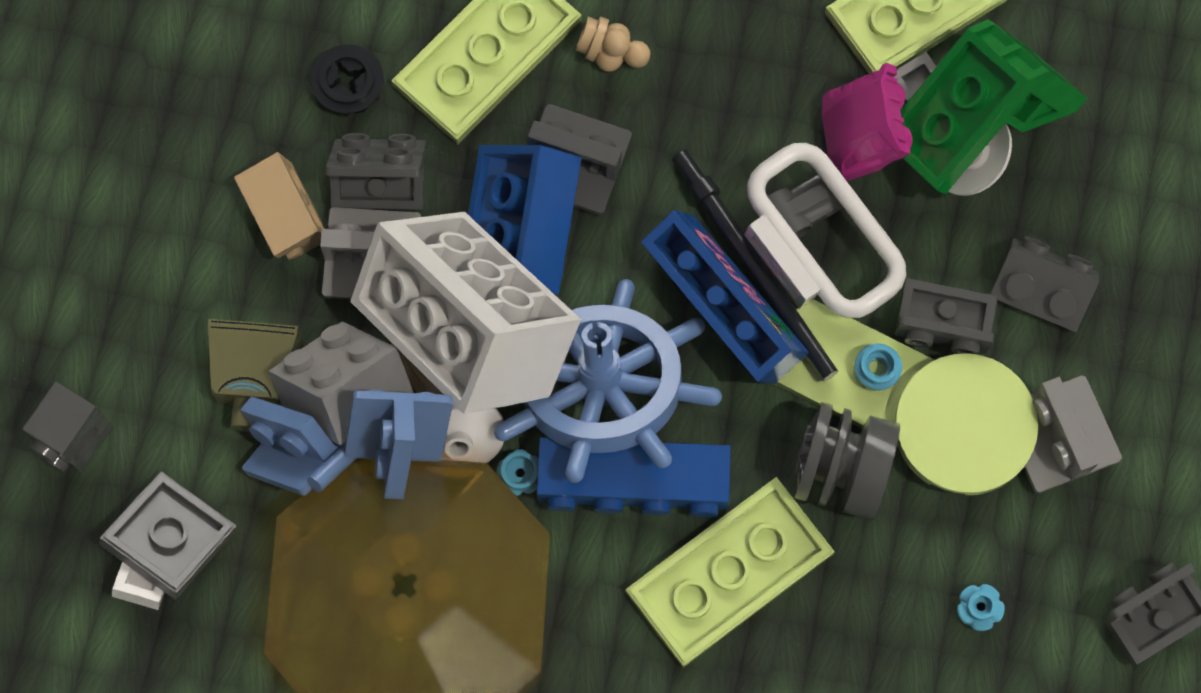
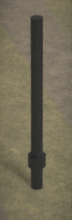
M687 150L677 153L672 158V161L690 186L688 193L696 205L705 208L776 314L809 351L806 357L822 381L825 382L838 373V369L759 254L744 236L743 231L719 198L721 191L711 176H704Z

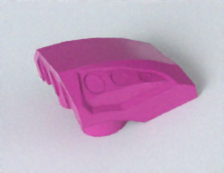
M889 63L882 64L878 71L832 89L822 96V121L828 157L846 181L880 171L889 163L910 154L912 134L902 124L904 123V118L901 117L900 112L905 102V91L902 85L898 83L897 78H894V76H897L896 66Z

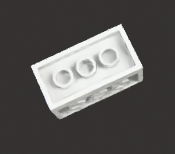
M466 212L378 222L350 301L444 395H451L453 404L463 414L550 397L581 321L570 308Z

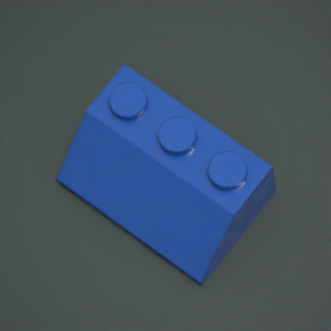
M479 145L468 215L553 294L559 295L581 157L543 145Z

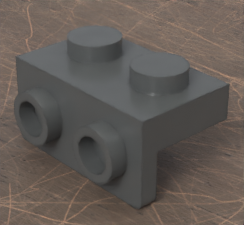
M1025 236L1023 241L1013 238L990 295L998 296L997 300L1077 332L1099 284V273L1092 270L1094 264L1073 254H1068L1066 259L1049 252L1051 247L1048 244L1032 237Z
M906 278L903 284L894 336L904 337L907 344L916 347H932L934 343L951 347V351L955 354H986L993 344L994 334L992 333L998 296Z
M1172 562L1148 577L1153 586L1138 594L1132 586L1108 601L1113 610L1101 617V619L1133 667L1201 626V591L1190 575L1196 571L1191 562L1179 570Z

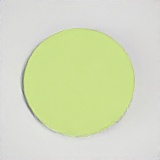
M977 354L948 355L925 365L905 386L896 409L895 422L900 424L897 444L911 470L929 485L932 484L949 492L965 494V496L988 493L1011 481L1030 459L1037 441L1038 415L1033 404V398L1023 381L1002 363Z

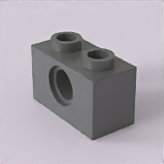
M55 381L22 430L33 440L30 448L41 455L40 458L63 473L70 466L82 474L113 426L95 405Z

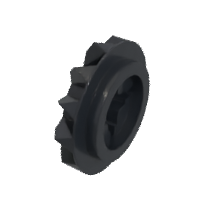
M339 45L327 50L317 59L311 72V87L315 98L328 112L335 111L346 117L350 113L358 111L365 113L368 106L374 101L379 100L384 84L383 70L377 58L367 49L356 45ZM339 67H342L343 71L347 72L350 77L360 76L355 80V94L352 91H348L345 86L335 87L341 82Z

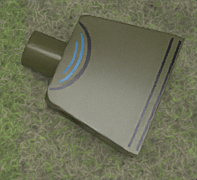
M209 319L208 339L212 395L217 403L233 405L231 429L250 432L249 429L252 425L240 412V409L251 396L282 406L268 371L281 363L289 353L301 349L303 336L298 326Z

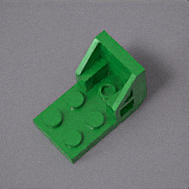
M988 19L969 27L900 110L901 117L904 118V123L902 124L912 134L910 154L903 157V159L937 191L946 195L1005 123L1023 133L1076 113L1088 98L1028 46Z

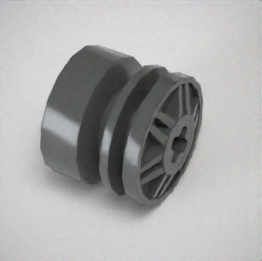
M821 401L818 412L806 427L795 465L796 491L794 498L806 501L813 481L821 483L817 505L825 506L836 487L844 490L843 512L874 520L891 471L899 439L900 424L870 415L860 434L852 433V411L844 408L838 427H831L829 423L833 405Z

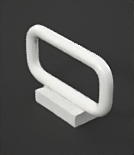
M793 143L780 149L754 169L747 183V194L753 209L760 218L748 226L744 236L799 309L813 300L816 295H819L825 305L835 314L845 318H861L886 303L903 287L906 278V263L899 249L833 162L820 148L808 143ZM796 161L807 162L815 169L886 263L888 268L887 277L861 298L849 300L840 294L767 197L765 190L767 182Z

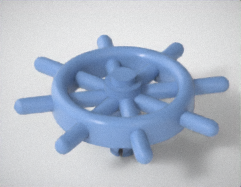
M628 279L619 281L612 305H592L572 310L581 321L568 352L578 365L563 363L556 380L572 384L550 395L548 398L523 402L525 410L495 426L494 435L496 439L507 441L536 425L548 438L571 449L565 471V476L571 483H578L583 479L590 453L617 452L638 444L658 468L668 467L672 462V456L656 433L669 421L677 407L678 401L716 406L722 399V394L717 388L682 382L681 362L677 347L701 335L705 330L704 321L697 317L691 318L666 332L661 325L647 315L630 309L635 286ZM622 337L641 345L635 350L619 357L618 349ZM656 360L661 369L662 376L659 379L630 373ZM624 392L653 397L644 407L637 410ZM582 399L585 400L580 420L560 412ZM608 405L620 418L611 422H599L603 406Z

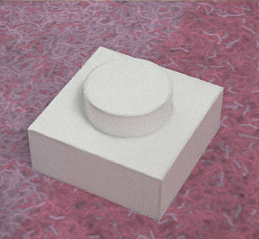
M122 562L112 589V597L159 610L165 592Z

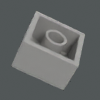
M344 322L326 328L320 337L302 349L289 353L281 363L268 371L282 406L312 416L329 439L338 445L346 442L354 391L383 390L385 392L413 393L398 349Z

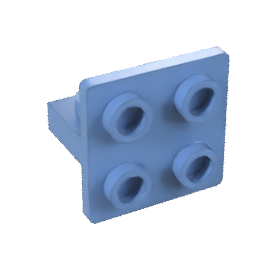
M357 390L353 392L345 442V456L348 458L375 459V479H384V499H404L411 460L438 462L442 459L453 407L452 396L430 392L402 393L385 392L383 390Z
M252 396L240 409V412L252 425L249 429L250 433L261 443L243 465V471L255 479L302 496L307 495L312 489L307 482V478L342 445L331 441L310 415Z

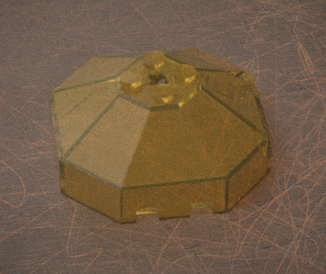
M357 458L323 491L316 492L311 489L307 495L301 496L276 519L264 655L297 693H525L542 678L550 533L487 463L440 460L438 462L411 460L404 499H384V479H375V459ZM400 573L404 577L413 574L417 577L413 584L416 591L414 596L408 598L407 595L401 594L396 598L392 595L391 591L396 586L392 578L396 574Z

